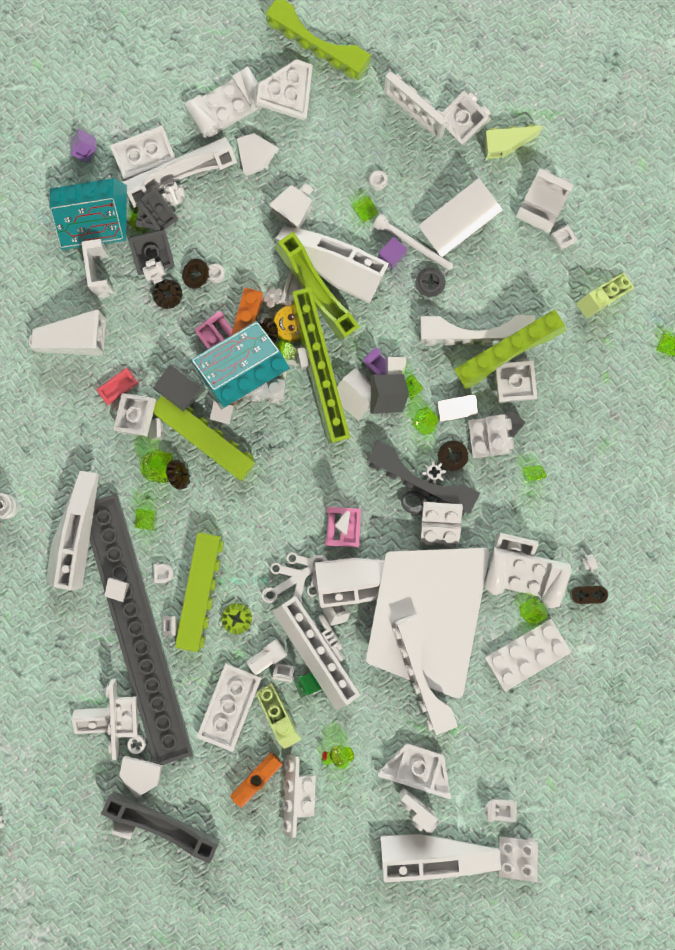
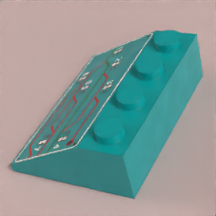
M115 178L50 188L49 207L61 250L81 248L83 241L101 239L104 244L126 241V184Z
M257 321L191 359V362L221 410L290 369L279 349Z

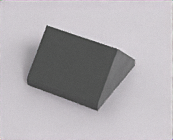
M171 364L153 387L154 390L183 412L206 390L204 386L178 366Z

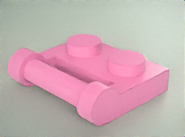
M219 311L194 329V332L207 349L224 340L215 328V323L218 322L229 337L232 334L233 329L225 320V315L222 311Z
M326 507L328 523L327 540H325L324 545L359 547L361 509ZM346 511H349L347 535L344 536L340 532V540H334L336 514H341L342 517Z

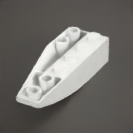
M283 226L275 240L276 242L294 231L305 247L315 270L321 277L334 287L370 304L389 263L339 240L311 231Z
M80 471L51 543L46 582L53 587L66 590H77L83 587L99 478L98 473Z
M348 558L316 562L320 607L377 600L385 560Z
M420 833L380 836L384 882L450 878L501 870L500 849Z

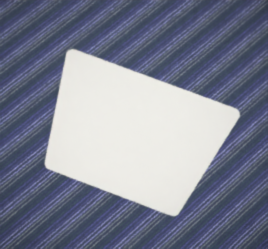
M487 548L388 552L385 556L366 657L367 663L414 682L413 676H409L406 665H408L406 657L403 658L399 647L402 645L400 639H396L393 628H396L395 621L417 614L422 621L426 633L421 659L422 670L428 687L454 698H461L464 693L489 561V550Z

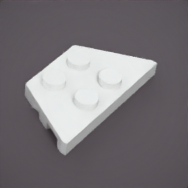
M405 743L378 771L377 776L447 799L451 797L445 759L441 753Z

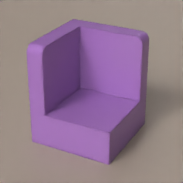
M78 129L70 142V155L88 163L96 150V138Z
M393 237L378 253V258L389 263L388 268L393 270L407 254L408 249Z
M375 347L362 360V364L373 375H382L385 373V359L381 356V351Z

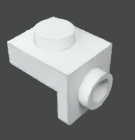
M495 798L488 801L485 807L488 822L495 820L516 822L517 801Z

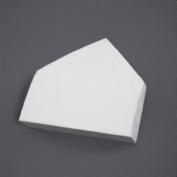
M255 133L237 138L243 173L248 176L260 172L264 168L268 170L269 163L274 154H277L279 148Z
M124 756L120 778L137 798L159 784L163 765Z

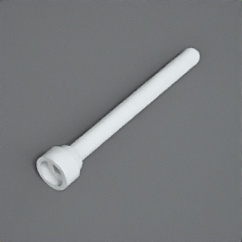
M381 213L379 214L373 227L378 230L385 229L447 270L453 268L451 262L389 223L386 216Z

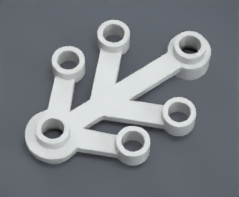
M293 552L287 555L288 563L307 565L308 567L303 570L273 563L270 567L273 574L281 573L292 577L275 588L264 589L262 599L267 603H273L276 601L278 594L296 584L293 597L297 596L302 604L301 597L305 579L312 573L311 586L308 587L307 593L309 596L315 597L318 594L315 563L316 561H328L327 558L323 555L306 558L298 556ZM290 555L296 556V560L294 562L289 561ZM274 565H278L280 567V570L278 572L273 571ZM315 587L317 590L316 594H310L309 589ZM267 592H273L274 596L272 599L267 598Z

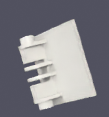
M500 836L501 870H499V877L538 882V841H535V838H527L525 840Z

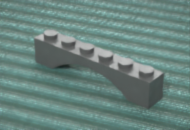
M379 440L376 441L366 461L371 469L375 471L383 470L386 472L385 476L396 480V478L402 480L404 486L413 489V487L419 489V493L425 497H435L437 503L462 504V516L470 514L480 495L479 492L464 484L440 486L421 480L403 465L393 447Z
M115 791L109 795L101 812V815L119 823L128 824L156 834L182 848L191 856L209 864L220 842V839Z

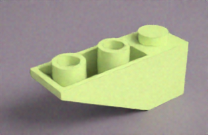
M530 124L520 128L510 126L507 129L494 127L486 130L484 135L486 159L506 157L539 136L542 126Z
M622 273L588 293L576 305L585 318L588 319L634 289V286L625 273Z
M270 684L257 691L256 696L278 743L286 749L302 740L274 685Z

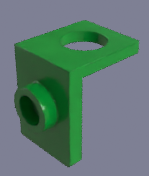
M312 672L294 679L300 698L322 690Z

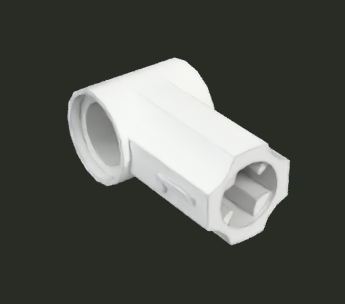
M275 639L265 646L261 652L250 658L247 664L252 672L257 675L271 664H276L288 654L278 639Z

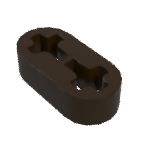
M603 586L574 587L570 592V599L577 604L604 603L608 598V591ZM597 589H599L603 596L598 600V597H591V593H597ZM578 590H580L581 593H587V597H581L579 601L575 597V593H578Z

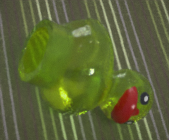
M336 745L330 752L324 751L321 755V762L324 765H331L333 763L341 770L347 768L350 762L354 760V752L349 746Z

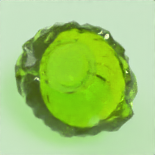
M155 449L143 455L139 465L142 476L146 480L157 482L158 484L169 482L166 475V466L173 460V454L164 452L161 449Z

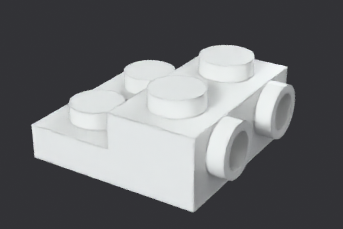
M465 90L443 111L447 119L446 128L463 146L491 120L489 117L491 112L484 105L480 107L476 103L479 99L472 92L468 94Z
M527 358L517 359L516 362L511 363L507 361L494 371L498 403L537 399L534 361H528Z
M287 371L250 392L246 397L250 401L260 402L261 399H267L269 403L275 404L284 401Z
M122 393L113 430L123 434L147 437L156 399Z
M503 414L469 420L473 458L512 454L511 449H514V441L509 433V430H512V423L507 415Z
M423 502L420 542H424L429 546L435 543H443L447 547L459 544L463 511L462 504Z
M403 787L399 792L400 801L402 802L401 805L410 812L412 824L420 831L424 829L427 832H433L438 824L435 812Z

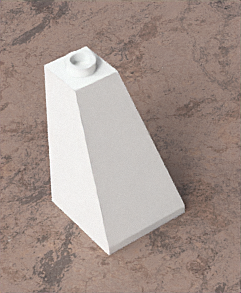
M93 310L33 329L32 335L29 337V345L35 352L104 356L107 319L99 310Z

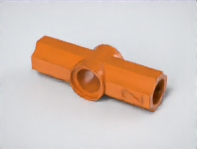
M270 752L232 792L230 797L233 802L242 808L283 765L281 760ZM258 775L261 777L262 782L254 784L251 777Z

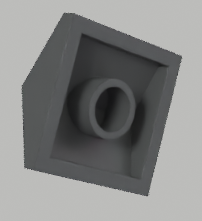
M165 229L128 238L138 275L144 274L142 268L146 267V261L155 259L156 263L161 261L164 269L175 267Z
M404 374L371 375L370 413L403 412L409 396Z

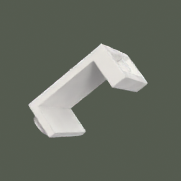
M101 239L83 241L82 249L88 287L99 298L109 297V294H114V289L107 280H97L95 259L109 257V251Z

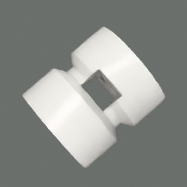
M0 493V519H11L18 512V502L13 496Z

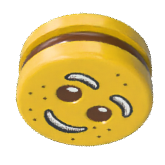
M292 305L281 308L274 318L278 328V337L289 343L300 341Z

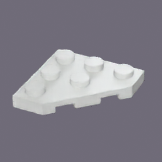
M296 59L255 86L253 104L305 120L307 118L313 65Z

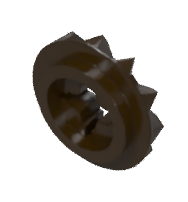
M193 259L184 266L182 279L187 287L201 289L202 285L207 284L206 281L210 277V268L207 266V263L201 259ZM199 272L201 276L195 277L191 273Z
M164 279L153 287V300L163 309H172L182 300V289L174 280ZM170 288V293L173 296H167L164 300V294L161 291H167Z
M261 318L260 322H258L259 325L269 334L268 336L272 342L276 344L278 328L275 321L271 318Z
M447 441L438 451L439 463H442L444 469L450 471L460 470L468 461V450L459 441ZM450 450L453 453L460 452L456 457V462L453 459L446 460L450 455Z
M179 459L170 461L166 466L168 481L178 490L187 488V485L190 484L189 478L191 475L188 474L185 463H181Z

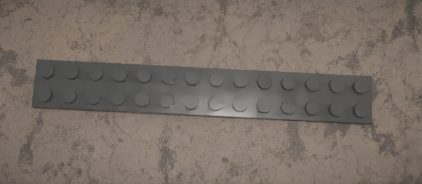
M114 494L97 499L94 505L90 543L104 591H106L108 578L129 583L124 602L106 598L135 697H137V706L155 764L165 765L193 756V749L119 496Z

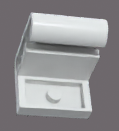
M539 169L516 218L550 233L574 185L568 179L559 178L547 169Z

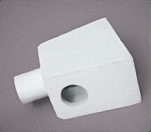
M304 183L300 190L290 185L270 203V211L289 226L301 229L313 206L312 200L309 198L313 188L307 183Z

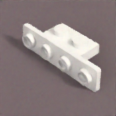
M112 679L106 687V697H109L110 704L107 705V716H110L108 735H111L108 750L109 754H112V760H117L119 755V737L138 736L137 697H117V680Z
M288 754L285 761L286 779L284 781L285 800L283 802L284 821L282 822V829L284 835L295 838L297 818L314 816L316 776H299V757Z

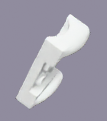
M249 67L234 74L232 80L201 97V95H198L184 104L187 113L195 122L204 140L215 136L220 131L254 111L263 108L253 104L255 86L259 83Z
M494 547L490 568L485 577V589L492 595H499L504 593L505 589L540 596L545 606L549 608L561 606L572 572L571 565Z

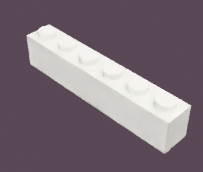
M297 596L272 611L335 710L347 706L360 696Z

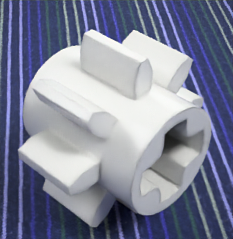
M171 182L163 186L164 191L161 194L171 206L183 201L182 197L185 196L182 185L177 186L176 182Z
M155 259L146 261V267L142 269L147 281L153 280L154 284L163 281L162 276L166 275L161 261L157 263Z
M432 461L430 467L426 464L424 465L426 472H423L421 475H426V482L430 480L436 485L437 479L443 481L441 474L446 473V471H441L442 463L437 466ZM432 468H434L435 472H438L435 478H433L432 474H429Z

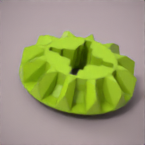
M231 604L222 613V625L229 633H244L252 623L251 611L243 604ZM241 611L240 619H242L244 623L237 622L234 626H232L233 619L229 615L236 616L237 613Z

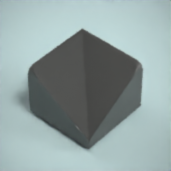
M510 411L507 414L512 423V430H509L510 437H514L526 422L513 411Z

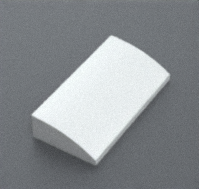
M478 178L418 225V227L439 255L443 257L503 210L480 178Z

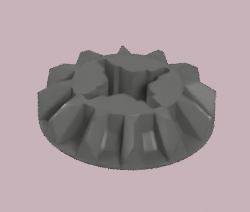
M428 267L418 273L415 283L416 289L420 294L429 298L436 297L443 292L446 281L440 270ZM430 276H432V281L435 284L429 290L428 284L425 281H428Z

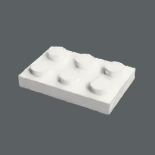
M163 126L110 145L124 181L176 159Z

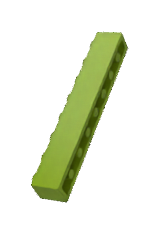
M311 287L293 291L289 297L302 347L306 350L309 364L308 369L328 443H334L348 439L350 434Z

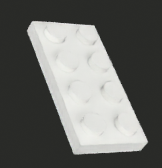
M390 71L385 76L384 93L439 140L444 135L447 124L444 113L435 110L429 100L420 97L415 88L406 85L398 74Z
M550 618L484 658L503 691L506 692L570 654L571 651Z
M225 663L196 738L233 752L262 677Z

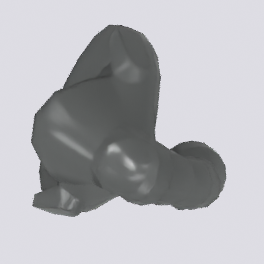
M416 491L406 492L401 499L403 509L411 513V516L422 515L423 502H428L422 494ZM415 495L420 499L421 503L417 507H410L406 503V498Z

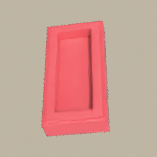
M125 368L96 390L109 406L120 398L122 393H127L139 383L129 369Z

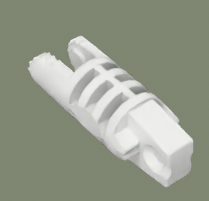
M321 614L319 620L325 630L321 632L316 622L313 621L337 660L341 662L345 659L341 651L343 646L325 616Z

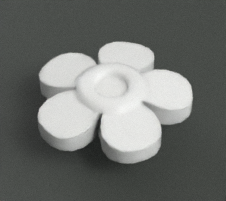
M271 288L268 295L264 297V302L267 303L269 308L274 307L275 303L279 304L282 301L283 291L280 288L277 290Z

